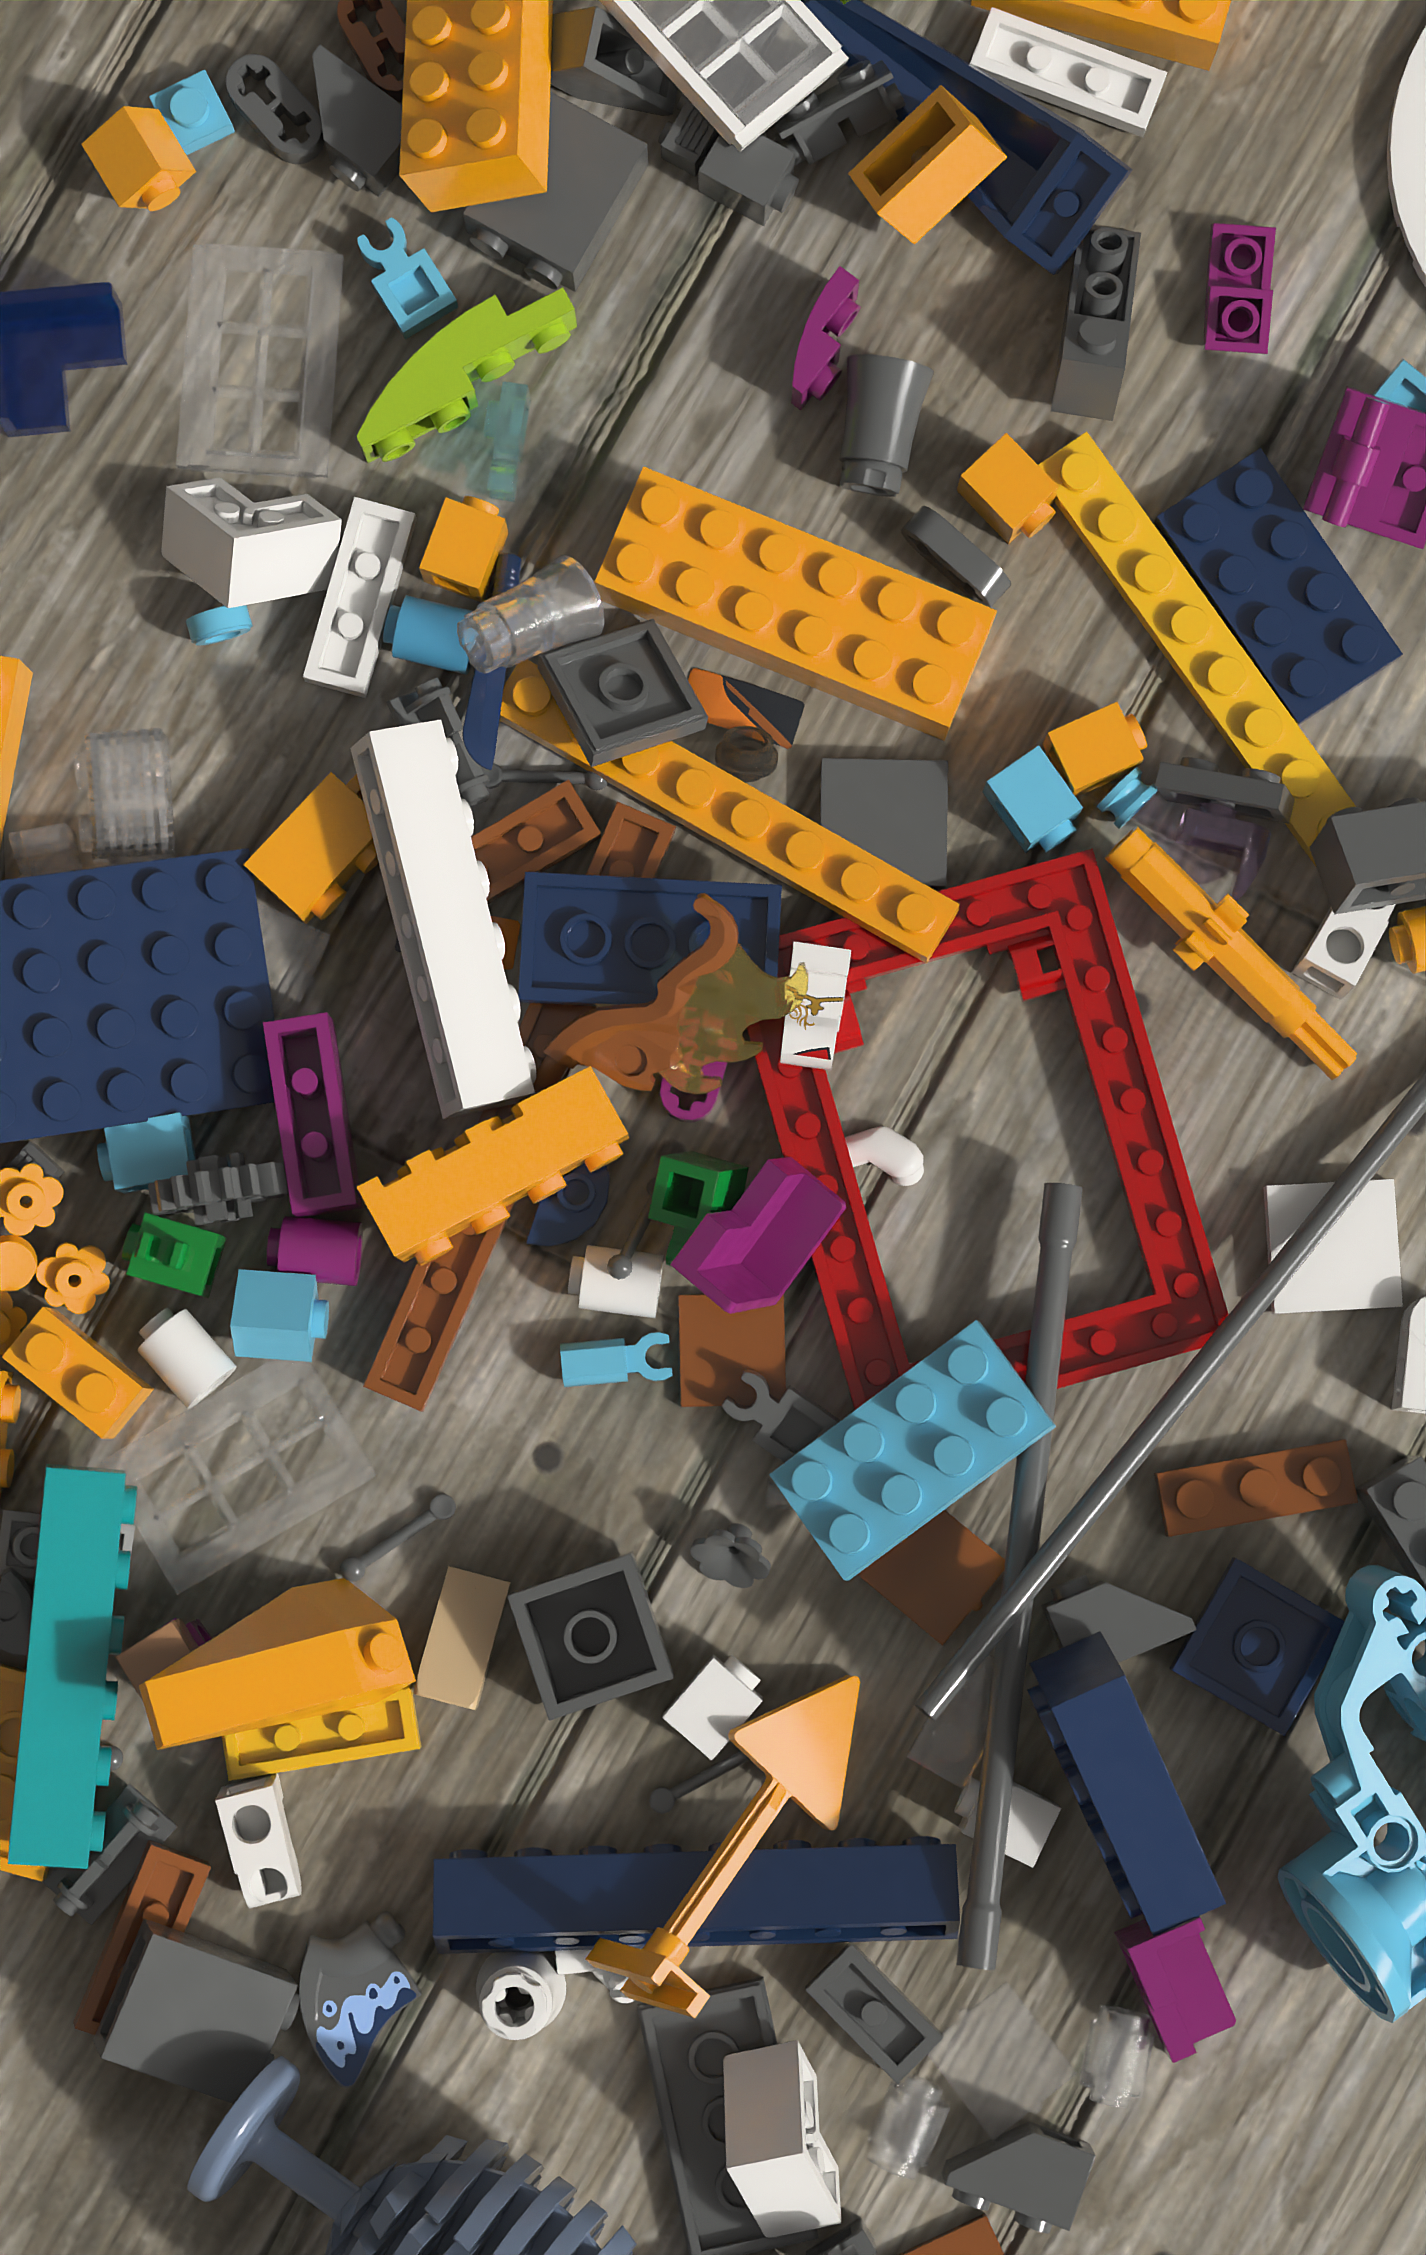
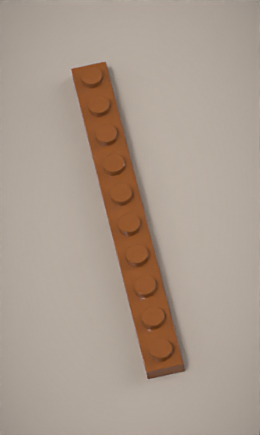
M617 801L586 875L656 878L675 834L676 826ZM529 1004L519 1031L523 1046L528 1047L533 1055L536 1071L546 1056L543 1052L545 1046L558 1032L580 1014L600 1006ZM571 1068L567 1069L561 1081L570 1076ZM534 1082V1083H533V1087H534L535 1093L532 1094V1095H530V1096H528V1097H526L525 1099H527V1098H529V1097H531V1096H533V1095H535V1094H537V1093H539V1092H541V1091H543V1090H545V1089L539 1087V1086ZM519 1102L483 1110L477 1124L495 1116H500L501 1120L513 1114L511 1108ZM515 1202L506 1206V1209L509 1212V1214ZM507 1219L478 1235L470 1226L449 1238L454 1247L453 1249L422 1266H419L418 1262L416 1263L363 1387L421 1412L425 1411Z

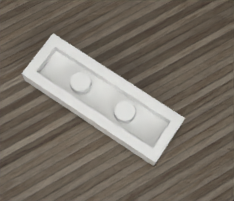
M993 7L990 10L970 62L971 65L1016 91L1142 138L1167 75V72Z
M354 497L303 674L305 682L366 698L382 644L387 614L394 602L416 525L417 517L415 513Z

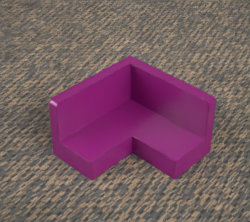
M792 1157L768 1159L733 1209L730 1211L707 1213L670 1265L729 1314L776 1305L846 1209V1203Z
M1200 1916L1156 1936H1153L1145 1919L1114 1932L1163 2049L1172 2063L1196 2054L1194 2043L1231 2028L1236 2023L1234 2013L1199 1934L1205 1930Z

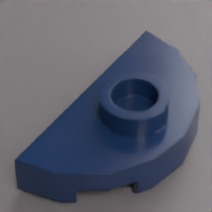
M584 1163L562 1175L567 1186L540 1201L526 1244L555 1247L574 1241L593 1228L608 1204L611 1179L607 1165L589 1172Z

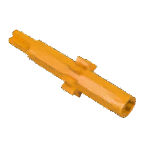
M1138 826L1133 828L1111 849L1105 859L1121 874V878L1180 936L1172 950L1193 971L1203 962L1207 963L1266 1023L1268 1022L1283 1038L1289 1037L1331 1080L1337 1078L1344 1069L1355 1061L1357 1053L1315 1011L1317 1006L1241 928L1247 922L1246 918L1249 914L1229 894H1226L1216 903Z

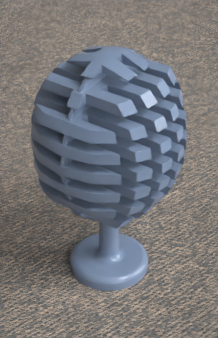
M283 2056L273 2060L259 2073L226 2114L201 2153L187 2185V2190L198 2199L205 2202L214 2201L232 2188L253 2162L334 2220L325 2255H632V2250L637 2245L622 2225L603 2249H601L596 2240L605 2226L603 2222L608 2217L607 2212L590 2200L573 2217L569 2210L574 2202L573 2196L577 2192L576 2188L558 2176L542 2191L537 2189L542 2178L539 2174L544 2170V2167L527 2154H524L506 2172H502L501 2168L506 2160V2157L503 2155L509 2149L506 2142L486 2139L465 2161H459L458 2159L461 2157L468 2141L446 2135L428 2154H424L418 2162L404 2163L396 2167L397 2162L372 2176L359 2188L278 2129L294 2100L300 2084L298 2068Z

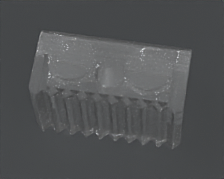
M161 728L84 734L85 751L75 752L74 758L78 789H88L89 814L79 815L78 823L80 845L83 853L92 852V860L99 867L176 858L168 737Z

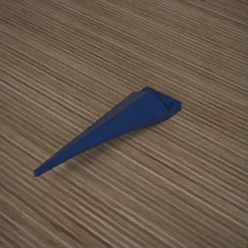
M801 0L841 44V50L849 58L845 64L847 67L864 60H870L872 65L883 60L894 77L882 84L885 88L895 82L906 103L904 107L896 110L898 116L896 119L900 123L940 85L979 119L1006 154L1007 158L967 196L1008 241L1051 274H1058L1133 169L1087 135L1085 130L861 0Z

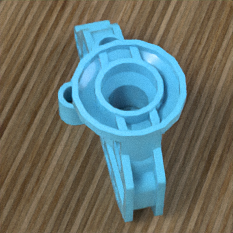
M1367 1565L1357 1570L1347 1584L1345 1601L1349 1613L1314 1694L1315 1716L1330 1762L1311 1776L1310 1780L1315 1790L1309 1796L1331 1832L1280 1868L1278 1881L1284 1897L1298 1922L1339 1978L1378 2017L1393 2023L1426 1997V1832L1402 1793L1389 1786L1369 1754L1374 1748L1362 1730L1359 1714L1363 1701L1385 1683L1383 1689L1399 1715L1414 1729L1410 1733L1426 1742V1591L1416 1580L1380 1565ZM1388 1606L1391 1613L1398 1615L1402 1618L1399 1619L1397 1616H1394L1382 1610H1384ZM1424 1640V1655L1412 1663L1414 1648L1419 1642ZM1387 1823L1385 1839L1380 1845L1373 1847L1376 1831Z

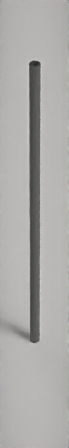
M1426 1070L914 1705L924 1715L933 1721L939 1717L1425 1113Z

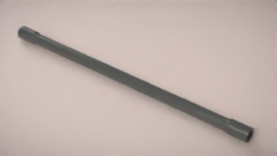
M1044 1183L1038 1234L1040 1254L1025 1378L1026 1386L1052 1421L1054 1420L1072 1251L1077 1242L1083 1190L1080 1186L1065 1183ZM1052 1430L1017 1455L1001 1596L1039 1550ZM1033 1600L995 1646L967 1899L962 1907L956 1965L984 1970L996 1969L1002 1915L1000 1894Z

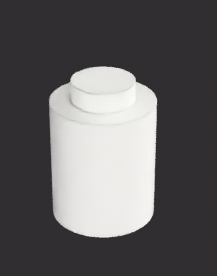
M587 1245L585 1257L573 1256L568 1294L580 1295V1309L656 1318L664 1255L635 1251L631 1258V1274L625 1279L620 1280L613 1278L608 1273L607 1264L609 1259L614 1255L620 1254L622 1249Z
M166 1308L153 1317L139 1331V1334L145 1341L137 1351L187 1409L192 1408L212 1393L237 1368L187 1309L174 1315L169 1308Z

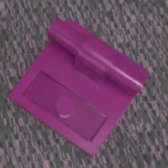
M1346 386L1305 499L1303 510L1323 516L1322 520L1340 527H1346L1348 524L1424 549L1426 543V412Z

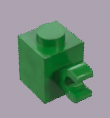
M694 1151L661 1156L648 1218L674 1226L666 1253V1265L671 1266L672 1261L707 1213L730 1211L733 1209L744 1193L749 1167Z
M145 1213L141 1225L133 1223L125 1239L122 1260L130 1262L126 1275L209 1298L227 1237Z

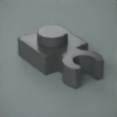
M745 1369L741 1379L756 1390V1400L750 1405H741L733 1398L727 1396L722 1403L723 1409L732 1418L741 1421L754 1419L759 1422L761 1426L753 1436L752 1441L784 1463L841 1421L791 1385L788 1386L778 1400L770 1394V1388L766 1379L760 1373L751 1369Z

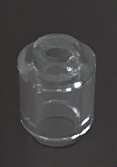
M1100 2006L1098 2020H1091L1079 2079V2084L1091 2089L1090 2100L1108 2106L1127 2108L1129 2098H1143L1155 2034L1149 2032L1151 2016L1115 2006Z
M907 2074L904 2083L899 2082L896 2084L894 2081H890L867 2139L868 2143L872 2145L867 2159L874 2165L892 2174L907 2179H916L920 2167H927L951 2108L949 2104L940 2099L943 2089L924 2078Z

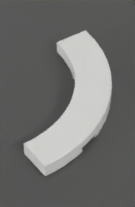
M1426 26L1407 61L1396 90L1389 121L1387 143L1388 187L1397 227L1400 226L1406 246L1414 260L1412 264L1425 287Z

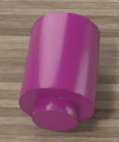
M284 1216L281 1228H270L267 1244V1265L277 1266L278 1272L316 1275L317 1283L357 1286L363 1246L362 1222Z

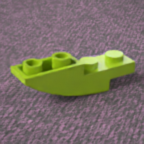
M562 287L508 316L497 296L493 295L464 312L437 332L395 374L370 409L356 436L367 463L381 458L383 462H388L403 456L415 446L414 439L435 428L438 433H444L459 427L471 417L470 410L478 407L475 389L471 382L479 378L482 382L498 379L513 369L515 359L534 349L539 354H542L564 344L571 336L569 331L577 328L575 308L564 288Z

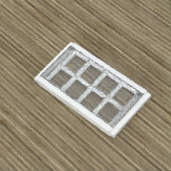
M599 0L729 145L733 144L739 152L844 66L849 59L841 50V44L801 0Z

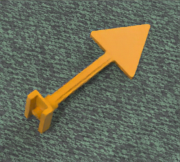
M845 1675L729 1731V1740L765 1773V1782L663 1928H656L643 1949L600 1938L585 1959L593 1967L629 1977L620 1989L629 1999L696 2018L710 1995L679 1968L690 1951L687 1945L788 1798L790 1797L823 1829L833 1831L838 1827L860 1686L859 1677Z

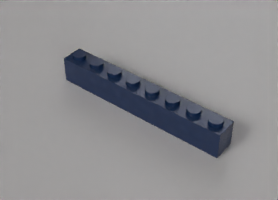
M916 1836L903 1840L902 1845L876 1846V1842L872 1839L850 1838L838 1842L837 1847L812 1848L811 1843L807 1841L785 1840L775 1843L773 1849L753 1850L687 1946L958 1939L960 1906L956 1844H941L939 1838L932 1836ZM722 1842L710 1845L708 1851L682 1852V1848L674 1844H653L645 1847L643 1853L617 1854L616 1848L602 1845L584 1847L579 1850V1855H553L551 1850L539 1847L516 1850L514 1857H488L486 1852L475 1849L451 1852L449 1859H434L433 1938L438 1954L592 1950L600 1938L636 1948H643L656 1928H663Z

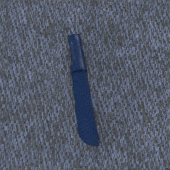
M510 553L499 554L496 560L490 609L485 610L483 613V629L462 732L463 742L471 758L488 770H492L496 751L509 640L514 625L522 562L519 556Z

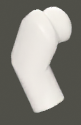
M880 1126L845 1137L853 1167L871 1162L892 1176L893 1182L901 1186L913 1185L921 1179L924 1173L923 1154L915 1143L891 1128Z

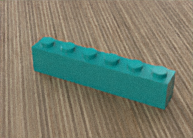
M46 1464L8 1864L88 1869L89 1851L102 1852L106 1812L93 1811L96 1785H109L112 1747L100 1746L102 1720H115L118 1681L106 1680L108 1654H121L124 1632V1616L112 1615L115 1589L127 1590L131 1551L119 1550L121 1524H134L137 1486L125 1485V1470Z

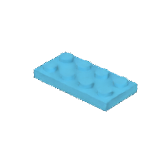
M975 1320L769 1475L843 1580L849 1581L1053 1430L1056 1425L982 1324Z

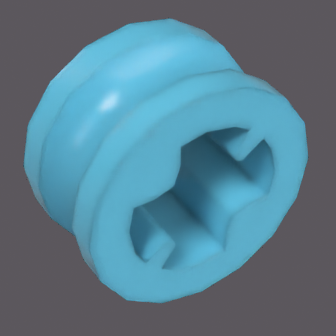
M1138 767L1125 776L1097 805V808L1102 813L1110 811L1114 814V825L1118 829L1122 828L1158 792L1155 784L1146 785L1142 782V771Z

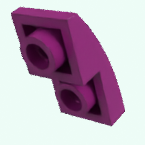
M1211 224L1205 299L1204 350L1268 354L1273 290L1270 289L1276 227Z
M841 266L837 268L818 297L799 342L794 364L791 404L799 410H802L812 396L821 401L839 379L842 370L836 365L839 363L841 344L830 337L829 334L832 332L837 337H840L851 325L861 308L855 302L858 297L860 280Z

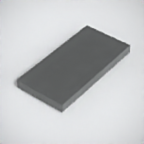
M764 1977L705 1989L704 1991L710 1997L696 2018L646 2003L637 2004L688 2254L747 2255L819 2239L817 2229L772 2238L766 2237L726 2169L723 2059L729 2054L778 2044Z

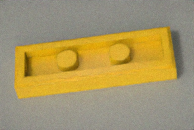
M412 1684L375 1704L222 1736L228 1781L421 1748Z

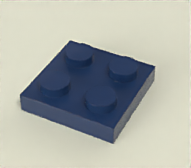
M1232 1557L1194 1624L1196 1631L1189 1633L1169 1669L1285 1736L1328 1661L1345 1621L1241 1560Z

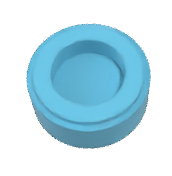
M247 605L233 608L221 606L186 619L191 642L197 646L214 644L238 637L249 632L253 626Z

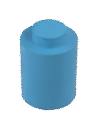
M406 595L401 607L390 606L384 627L383 642L393 644L392 657L467 675L477 647L481 626V613Z

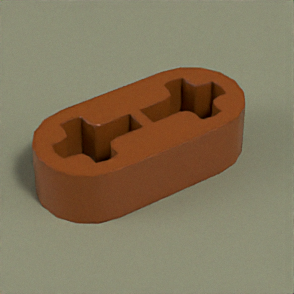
M339 0L337 16L343 36L368 80L396 101H403V80L397 81L396 77L392 74L384 76L387 69L382 54L383 51L390 48L395 59L400 64H404L406 26L392 1ZM365 5L370 12L377 11L376 19L379 31L381 32L379 35L372 37L367 26L362 21L354 23L357 20L355 12L357 7Z

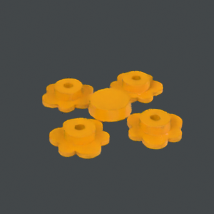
M32 1162L25 1164L20 1171L14 1167L0 1169V1217H3L4 1226L7 1231L13 1234L0 1236V1355L2 1356L22 1333L20 1329L27 1323L26 1312L20 1307H13L12 1298L7 1291H16L23 1288L36 1273L39 1283L46 1287L44 1296L49 1305L58 1307L65 1303L69 1311L75 1314H84L95 1305L96 1295L105 1293L110 1286L109 1277L106 1273L102 1272L106 1265V1259L100 1248L87 1245L78 1250L73 1243L64 1242L56 1248L55 1256L45 1257L37 1264V1255L34 1248L27 1240L19 1237L31 1232L35 1224L39 1227L51 1225L55 1219V1212L52 1207L61 1202L64 1193L59 1180L52 1176H44L41 1166ZM23 1196L31 1197V1201L27 1204H22L20 1199ZM72 1275H78L80 1277L79 1280L74 1283L70 1282L68 1279Z

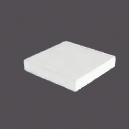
M1394 1179L1370 1180L1273 1300L1271 1303L1272 1314L1403 1307ZM1335 1182L1263 1187L1268 1265Z

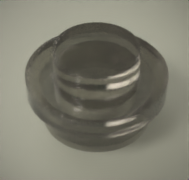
M738 726L729 729L724 734L723 740L717 745L715 763L720 769L743 782H755L769 776L776 770L778 752L774 747V740L768 732L757 727Z

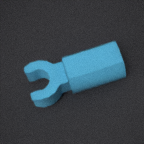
M660 1332L649 1333L643 1336L636 1345L625 1346L624 1338L561 1343L560 1353L564 1387L628 1382V1373L639 1372L643 1377L652 1381L666 1380L673 1376L672 1368L654 1369L650 1367L646 1362V1352L653 1345L670 1343L669 1335Z

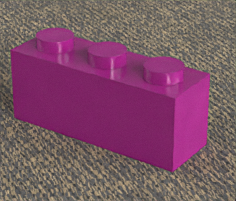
M325 1012L263 1022L292 1214L297 1217H312L363 1208L361 1194L357 1189L359 1178L334 1020Z

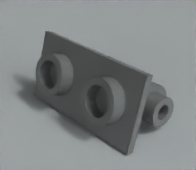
M864 60L848 67L837 76L836 79L839 84L817 96L814 91L811 92L774 123L782 139L791 134L794 135V138L785 142L784 145L795 153V166L805 160L811 165L847 145L848 143L838 125V122L849 118L858 137H861L898 117L896 110L904 107L906 103L895 82L885 88L882 84L894 78L883 60L873 65L870 60Z
M435 678L415 688L416 692L387 701L386 703L397 727L435 720L442 721L445 737L453 741L457 751L458 770L455 777L461 799H465L470 807L486 802L490 794L485 784L491 780L488 774L484 775L481 766L471 758L460 737L459 731L463 729V725L451 701L450 695L452 692L450 688H442L439 679Z
M128 1784L105 1811L102 1852L89 1851L88 1869L56 1867L43 1882L56 1894L53 1901L61 1910L70 1916L77 1912L91 1926L132 1880L148 1840L163 1844L178 1827L131 1784Z

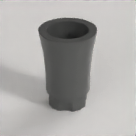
M856 354L847 357V403L839 458L843 462L840 487L875 496L895 497L896 494H899L902 473L908 471L912 442L921 407L934 374L931 368L913 361L882 355Z

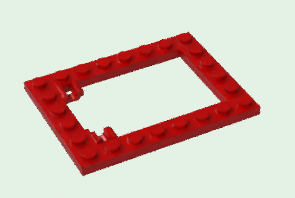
M1093 848L937 891L960 905L958 913L928 962L982 947H987L989 955L1007 951L1009 959L1012 960L1017 987L1022 1002L1065 990L1153 1293L1151 1296L1066 1319L1064 1322L1057 1389L1201 1349L1229 1314ZM844 917L779 935L775 1015H742L783 1158L792 1157L846 1203V1209L812 1254L811 1259L853 1407L856 1410L920 1361L908 1362L826 1070L780 1063L793 943L801 942L851 950L839 1032H837L834 1054L864 1046L850 994L867 990L865 980L925 963ZM1053 948L1058 970L1043 974L1037 952ZM1031 1329L993 1340L1024 1383Z

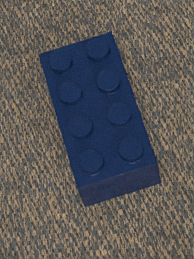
M1101 1631L1029 1663L1038 1685L1027 1689L1130 1918L1133 1919L1143 1914L1153 1936H1156L1226 1904L1127 1678Z

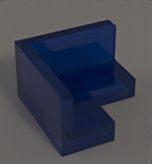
M100 282L0 292L1 428L8 437L71 432L66 371L128 365L123 307L112 283Z

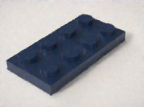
M1261 448L1156 516L1154 523L1298 726L1397 661L1403 655Z
M525 872L519 1002L601 1007L648 1003L655 999L658 995V979L677 962L702 945L710 935L711 927L709 921L694 910L693 907L696 896L700 893H705L723 905L733 915L738 926V943L734 954L726 964L716 972L698 976L693 992L683 1006L682 1011L775 1015L782 885Z

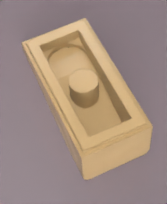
M448 1566L413 1694L472 1710L478 1708L511 1582Z

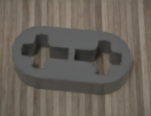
M249 54L235 60L228 69L226 86L230 100L239 114L283 161L296 165L308 163L315 159L322 151L325 142L321 117L314 106L268 57L259 54ZM250 75L257 81L267 76L265 84L273 101L266 105L254 92L248 93L244 97L246 89L243 80ZM285 113L298 127L308 122L305 127L308 135L307 141L300 143L297 139L291 138L284 142L287 136L279 117Z
M922 506L901 529V533L907 542L973 601L991 608L1011 586V581L993 560L933 509Z

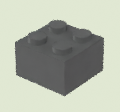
M633 1551L512 1592L507 1596L549 1721L673 1679L674 1672Z

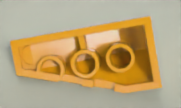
M340 1578L290 1588L140 1684L139 1689L157 1750L375 1704L414 1683L416 1680L397 1619L350 1581Z

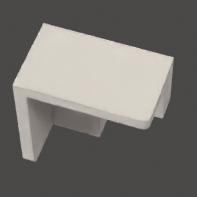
M221 477L166 486L161 552L166 560L227 608H233L327 590L339 551L342 519L308 494L254 503Z
M798 2040L725 2056L723 2059L726 2169L763 2234L766 2237L772 2238L841 2224L839 2169L819 2131L817 2076Z

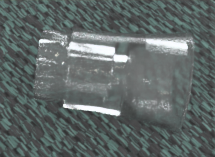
M561 555L533 576L507 591L478 604L476 610L464 615V619L457 622V635L460 645L469 658L470 664L479 672L486 674L499 667L510 668L531 657L558 647L599 636L604 628V609L597 587L585 568L572 557Z

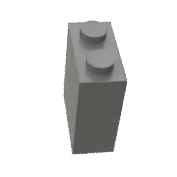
M550 91L547 192L467 206L463 215L467 233L472 235L470 238L471 243L493 258L503 259L504 255L507 254L525 264V272L546 287L557 289L559 284L576 292L648 166L647 144Z
M144 1918L93 2042L102 2059L235 2104L251 2082L274 2060V2054L270 2052L280 2029L283 2031L288 2030L297 2013L300 1996L295 1991L298 1985L287 1969Z

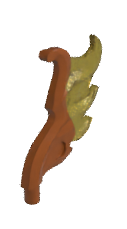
M700 893L696 896L693 907L694 910L709 921L711 927L710 935L704 943L677 962L658 979V995L655 999L648 1003L601 1006L580 1014L565 1025L545 1046L543 1052L546 1056L536 1071L535 1083L539 1087L547 1089L560 1082L568 1068L574 1069L577 1065L594 1067L620 1085L636 1090L652 1091L656 1079L653 1074L659 1072L670 1085L680 1091L692 1094L709 1093L721 1087L723 1081L720 1076L704 1075L701 1067L716 1061H743L761 1052L763 1043L744 1041L743 1031L747 1026L758 1021L781 1018L793 1012L802 1003L809 985V974L805 962H800L797 970L791 977L778 978L762 971L738 943V926L733 915L709 895Z

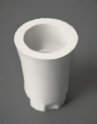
M548 1951L492 1953L483 1963L476 1982V1994L482 2019L493 2033L509 2040L529 2038L550 2024L559 2014L566 1996L565 1975H558L556 1958ZM518 1987L521 1994H530V2002L522 2007L513 2006L506 1997L508 1988Z

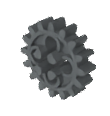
M240 1152L227 1154L226 1157L211 1155L199 1157L198 1160L186 1161L188 1175L172 1176L169 1179L148 1183L152 1214L157 1216L185 1212L186 1214L194 1213L196 1225L211 1224L214 1221L225 1223L241 1220L240 1218L253 1217L251 1203L289 1195L284 1162L245 1165L244 1154Z

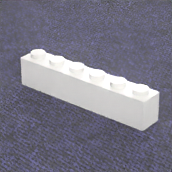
M441 720L369 731L350 749L442 1117L446 1119L515 1104L535 1093L533 1083L536 1080V1066L530 1049L523 1046L517 1023L521 1012L518 994L511 984H507L502 964L505 954L504 938L498 924L491 920L486 900L489 894L488 874L483 863L476 860L471 840L474 829L472 811L468 802L465 799H461L455 777L458 770V756L455 745L450 738L445 737Z

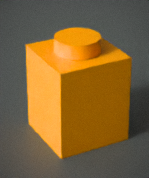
M123 106L81 144L119 207L145 208L149 211L162 209L178 198L181 193L179 187L196 172L159 109Z
M1005 433L960 475L957 492L1009 545L1021 532L1028 538H1031L1050 521L1056 513L1050 505L1055 500L1059 486Z
M464 496L462 503L445 497L419 567L424 582L483 603L495 571L497 557L502 553L509 534L506 520L498 516L499 509L496 506L471 496Z
M1115 702L1048 732L1043 741V747L1050 762L1075 797H1078L1129 774L1136 767L1139 768L1144 760L1141 750L1147 748V743L1136 717L1132 713L1124 716L1118 702Z

